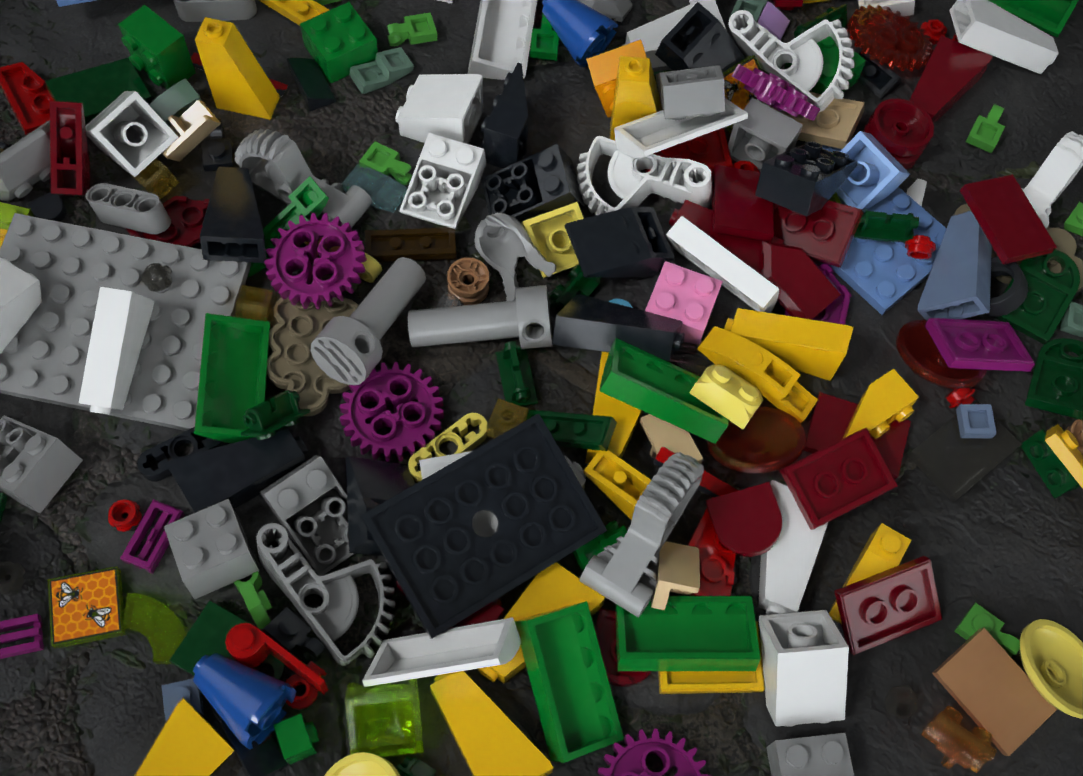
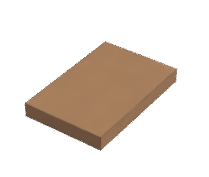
M985 628L977 630L932 672L1004 756H1010L1057 710L1041 696L1024 671Z

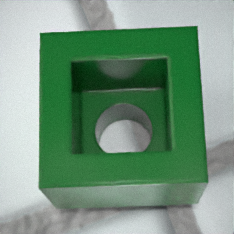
M298 714L273 725L284 759L289 764L317 753L314 743L320 741L313 720L306 722L303 715Z

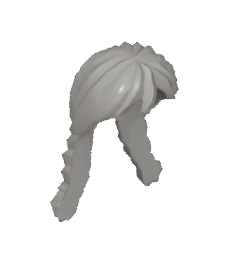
M495 213L486 216L479 223L475 232V248L489 265L499 271L503 279L507 301L516 300L515 289L519 288L515 269L519 257H525L529 264L535 269L543 271L548 277L557 272L556 265L553 262H548L543 257L540 251L533 245L526 229L514 217L505 213Z

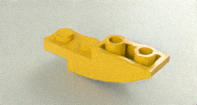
M714 326L697 348L715 365L720 364L727 367L758 388L761 395L796 425H799L806 419L818 401L816 397L797 382L801 374L768 350L740 335Z

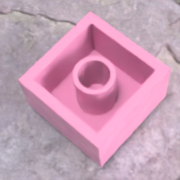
M665 261L645 311L683 321L681 333H685L684 343L698 348L723 281Z

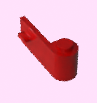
M241 623L235 625L228 632L225 644L233 660L253 668L260 665L269 654H272L321 694L325 695L328 691L325 680L321 678L322 675L325 677L327 674L323 669L312 661L306 666L256 626L250 623Z

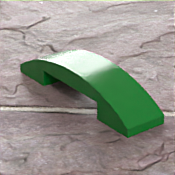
M309 176L288 196L292 202L263 229L265 249L275 248L270 239H280L281 235L278 229L281 228L288 231L290 229L288 225L289 220L297 225L300 224V215L306 221H310L312 213H315L318 218L323 211L329 197L312 177ZM266 253V260H267V259H271V258H269L268 254ZM251 262L248 277L266 267L265 263Z

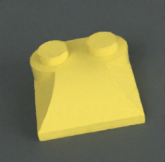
M578 202L521 222L533 245L548 262H553L556 265L557 272H554L553 275L573 268L579 263L564 226L566 223L584 219ZM540 271L543 278L548 277L543 271Z
M720 364L708 366L689 392L741 429L745 428L763 402V397L758 388Z

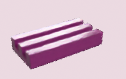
M153 499L120 559L124 563L132 564L139 569H145L153 574L169 546L165 530L147 562L146 559L170 516L172 515L168 524L184 518V512ZM159 510L163 511L155 527L147 537V541L138 557H134Z
M39 614L0 621V632L33 626L31 629L0 635V644L34 637V642L1 648L0 659L44 650L42 617Z

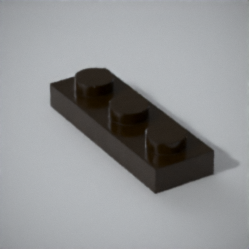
M444 227L365 230V253L372 256L378 262L396 261L402 257L413 261L456 259L455 229Z

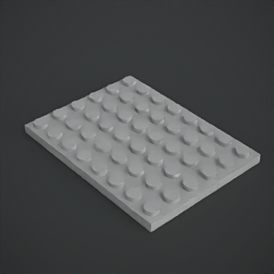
M14 213L0 248V258L7 259L14 266L26 273L33 274L39 279L42 303L0 354V393L90 411L91 405L80 404L79 398L100 287L132 291L155 302L123 410L111 409L110 416L184 431L195 427L205 314L235 317L251 262L203 260L202 249Z

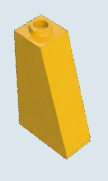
M204 17L195 37V43L216 108L271 120L279 100V94L234 23Z
M620 56L610 122V139L614 141V127L663 110L650 58Z
M737 308L734 319L727 318L724 327L725 330L740 335L768 350L794 370L828 381L832 380L846 356L853 327L848 325Z
M602 351L592 415L609 416L615 419L617 424L608 450L622 458L643 411L599 391L609 352ZM587 449L585 463L589 464L599 450Z
M556 562L535 576L504 619L513 617L514 621H518L585 601L588 603L592 617L603 606L605 597L579 581L580 578ZM521 645L516 655L508 663L478 668L477 670L491 682H495L498 679L505 684L526 667Z
M464 671L437 675L434 678L435 683L430 685L431 693L472 776H547L552 773L553 766L551 762Z
M182 697L177 702L134 776H210L235 750Z

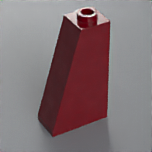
M941 35L909 101L922 107L929 114L934 124L982 78L993 56Z
M686 199L680 210L675 208L669 225L673 226L683 216L761 275V270L763 269L762 240L712 232V210ZM773 236L771 243L783 244L784 240Z

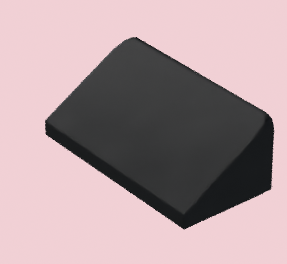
M861 44L854 50L866 60L858 81L877 97L883 99L902 83L900 76Z
M287 58L289 71L310 111L336 102L315 59Z
M222 718L219 720L249 776H273L288 766L272 734L261 744L253 741V749L249 750L239 742Z

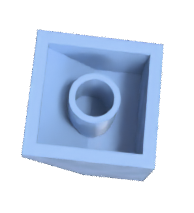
M859 131L840 151L846 153L849 159L857 161L858 164L837 189L836 193L848 206L862 209L863 211L888 197L910 173L872 134Z

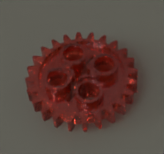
M868 5L867 8L861 6L859 10H855L847 24L849 26L847 32L850 33L849 38L855 40L854 46L862 47V54L869 53L871 55L870 60L878 59L880 65L887 63L891 69L897 66L901 71H904L905 68L911 72L914 68L920 70L922 66L926 65L934 51L932 49L934 44L929 42L931 37L924 35L926 30L918 28V22H910L909 16H901L900 11L893 13L890 7L883 10L880 5H877L876 8Z

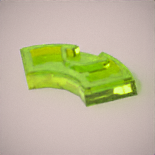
M127 593L123 627L126 630L139 632L148 639L153 650L154 663L171 664L170 658L187 635L184 625L175 613L162 602L146 595Z

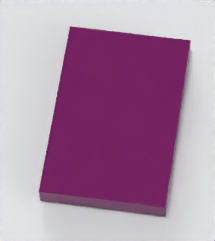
M929 318L925 325L949 368L1030 372L1035 365L1009 322Z

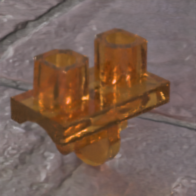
M947 706L923 728L921 735L935 744L937 750L945 754L941 765L950 769L955 763H958L963 768H970L977 773L987 761L994 759L997 752L991 746L992 734L984 728L976 726L971 731H968L960 725L963 719L961 713L953 707Z

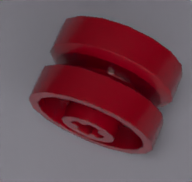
M901 98L888 99L876 107L863 132L872 134L906 170H909L917 162L923 150L932 139L934 124L929 114L914 102Z

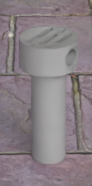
M398 258L350 317H333L312 341L310 351L313 359L329 377L347 385H360L366 380L382 358L383 350L379 340L425 283V272L419 264L409 258Z
M547 285L516 288V300L410 310L408 311V331L411 346L423 347L519 337L521 349L553 347Z

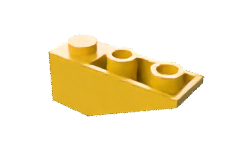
M892 369L868 386L859 401L843 438L866 427L871 436L875 439L879 438L890 429L889 424L897 420L900 423L914 412L912 406L919 396L897 371Z

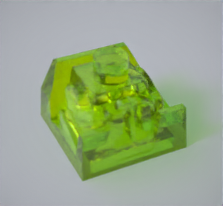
M411 679L409 685L387 683L363 688L358 683L348 684L345 695V708L350 754L366 752L387 757L424 753L417 679Z

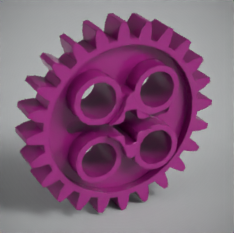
M738 64L732 74V77L744 83V88L756 95L758 100L780 112L784 110L796 118L800 114L814 121L820 111V108L807 102L808 96L795 90L794 85L772 73L768 75L757 68L751 71Z
M312 213L310 221H306L300 215V224L295 225L289 220L288 225L290 229L286 231L279 228L278 231L281 238L270 239L275 248L266 249V253L271 258L264 261L267 269H269L266 275L272 281L271 285L274 290H279L278 293L283 300L289 297L293 306L301 300L304 309L308 308L310 302L314 303L316 309H320L322 301H326L329 307H332V298L337 297L340 301H344L342 292L347 291L353 294L354 291L351 283H361L357 273H365L366 270L362 262L367 261L365 253L362 252L365 249L363 242L358 241L360 239L356 230L352 231L350 223L347 222L342 225L338 216L330 222L327 213L322 216L321 220H318L315 213ZM310 242L308 246L299 248L302 243ZM340 246L337 251L329 252L332 247ZM303 269L300 274L292 276L295 270ZM333 274L330 279L321 280L324 275ZM312 276H313L314 278H313L312 284L308 285V284L310 283L311 279H312Z
M395 362L392 369L388 370L385 363H381V371L376 372L373 369L366 380L360 385H349L352 393L343 392L342 394L346 403L340 404L339 407L341 413L344 414L340 416L341 425L346 426L343 428L345 436H352L350 441L353 447L361 444L360 451L362 455L371 449L373 460H376L382 453L385 455L386 462H390L392 454H397L399 461H403L404 452L408 451L412 456L415 454L417 446L420 449L426 447L425 439L431 441L435 438L433 430L440 431L442 429L439 420L444 418V410L440 409L443 407V398L438 397L440 395L439 387H431L433 385L431 377L422 380L423 372L421 369L412 374L410 364H407L404 370H399L398 362ZM397 389L407 390L403 395L393 394ZM371 401L378 403L376 407L371 409L364 407L366 403ZM416 414L421 416L419 420L414 422L406 420L409 415ZM387 427L392 429L386 435L377 434V431L381 428Z
M654 728L651 737L648 739L643 729L639 730L636 742L629 734L625 735V748L615 742L612 748L616 757L605 754L603 758L610 767L599 768L597 771L600 776H663L669 769L676 767L678 771L674 776H711L701 774L699 771L706 764L705 760L695 762L692 759L697 752L696 747L686 752L683 749L686 741L685 738H682L677 744L672 743L673 736L672 732L669 731L664 740L660 739L658 729ZM653 754L660 757L663 762V770L661 772L650 771L645 763L646 756Z

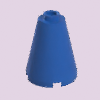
M543 0L542 2L543 14L580 67L587 66V59L593 54H601L616 34L613 28L618 27V24L614 20L578 0Z
M214 653L211 656H203L193 669V673H195L193 678L194 684L239 742L249 750L253 749V741L261 744L275 730L273 725L281 722L287 713L282 709L286 700L293 703L296 690L290 684L218 653Z

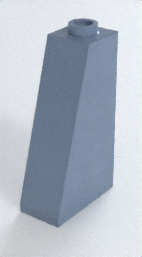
M972 211L951 216L918 304V312L926 321L929 318L964 319L990 312L992 245Z

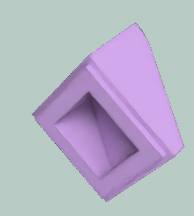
M767 2L758 20L762 27L766 28L780 41L790 22L770 2Z

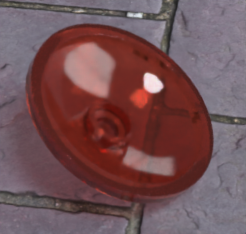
M928 320L911 321L901 327L896 337V347L900 357L909 369L924 380L945 388L961 389L979 384L986 375L987 370L949 368L925 327Z
M759 406L744 429L728 420V427L716 444L708 440L707 442L711 455L722 465L741 473L765 474L780 470L797 460L805 448L806 435L801 423L789 413L775 408Z

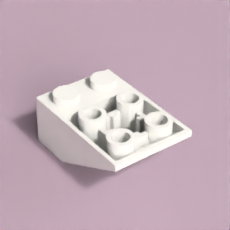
M428 133L399 212L456 230L479 186L487 164L484 149Z

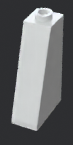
M715 0L697 1L713 14L726 29ZM697 2L627 32L626 42L622 46L641 39L647 58H650L652 68L667 66L655 53L662 39Z
M957 0L949 10L958 42L1038 74H1042L1059 54L1052 36L988 0Z
M100 287L79 398L80 404L91 405L89 412L110 415L111 409L123 410L154 307V300L132 291Z
M772 480L770 484L782 515V530L773 547L766 553L761 554L758 607L766 610L767 615L798 612L828 525L827 522L810 530L788 486Z

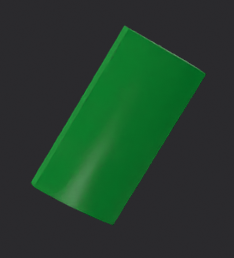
M1079 0L988 1L1058 38Z
M205 314L194 434L227 443H236L256 437L241 436V432L249 429L243 422V416L246 411L265 401L270 322Z
M615 338L605 364L600 392L716 444L728 427L727 418L689 393L700 378L699 376Z
M669 596L665 610L651 608L650 600L639 618L616 604L618 671L757 670L761 658L752 596Z
M587 601L515 621L522 641L520 645L551 761L565 763L624 740Z

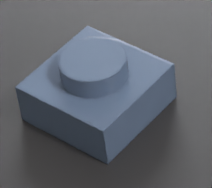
M960 404L957 407L956 414L960 438L992 439L997 434L991 404Z
M193 678L161 685L165 721H167L177 702L182 697L201 715H204L202 693L194 684Z

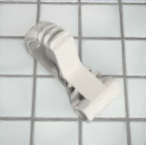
M739 10L731 15L728 22L729 29L737 47L747 60L755 57L759 68L794 85L795 90L809 97L807 102L820 108L819 112L824 111L834 98L843 99L844 94L842 90L849 88L847 80L852 79L853 73L850 69L854 68L855 64L852 59L854 50L850 48L852 46L851 39L847 37V30L842 28L839 19L832 22L825 19L790 42L783 43L766 28L757 23L750 12ZM830 36L839 48V64L828 88L820 97L816 98L810 93V90L818 82L823 70V55L817 43ZM792 63L788 69H780L782 65Z
M1073 131L1061 138L1029 184L1024 189L1021 188L1045 228L1049 225L1052 204L1067 188L1083 166V135H1078Z
M597 136L593 140L589 151L579 156L580 163L577 166L579 191L582 194L583 202L588 205V209L592 214L600 215L627 207H638L652 193L663 198H669L675 203H684L686 199L710 210L712 209L711 171L708 166L690 159L661 157L655 154L642 158H632L617 150L614 140L603 136ZM601 154L612 157L608 166V181L616 195L623 199L616 207H612L603 201L592 186L594 167ZM643 169H650V171L646 173L640 172Z

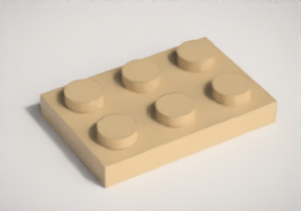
M810 92V93H811L813 96H815L816 98H818V97H820V96L822 95V94ZM834 98L824 111L817 114L814 121L800 114L796 118L784 110L780 113L803 124L798 140L816 142L821 145L843 149L850 142L864 113L865 102Z

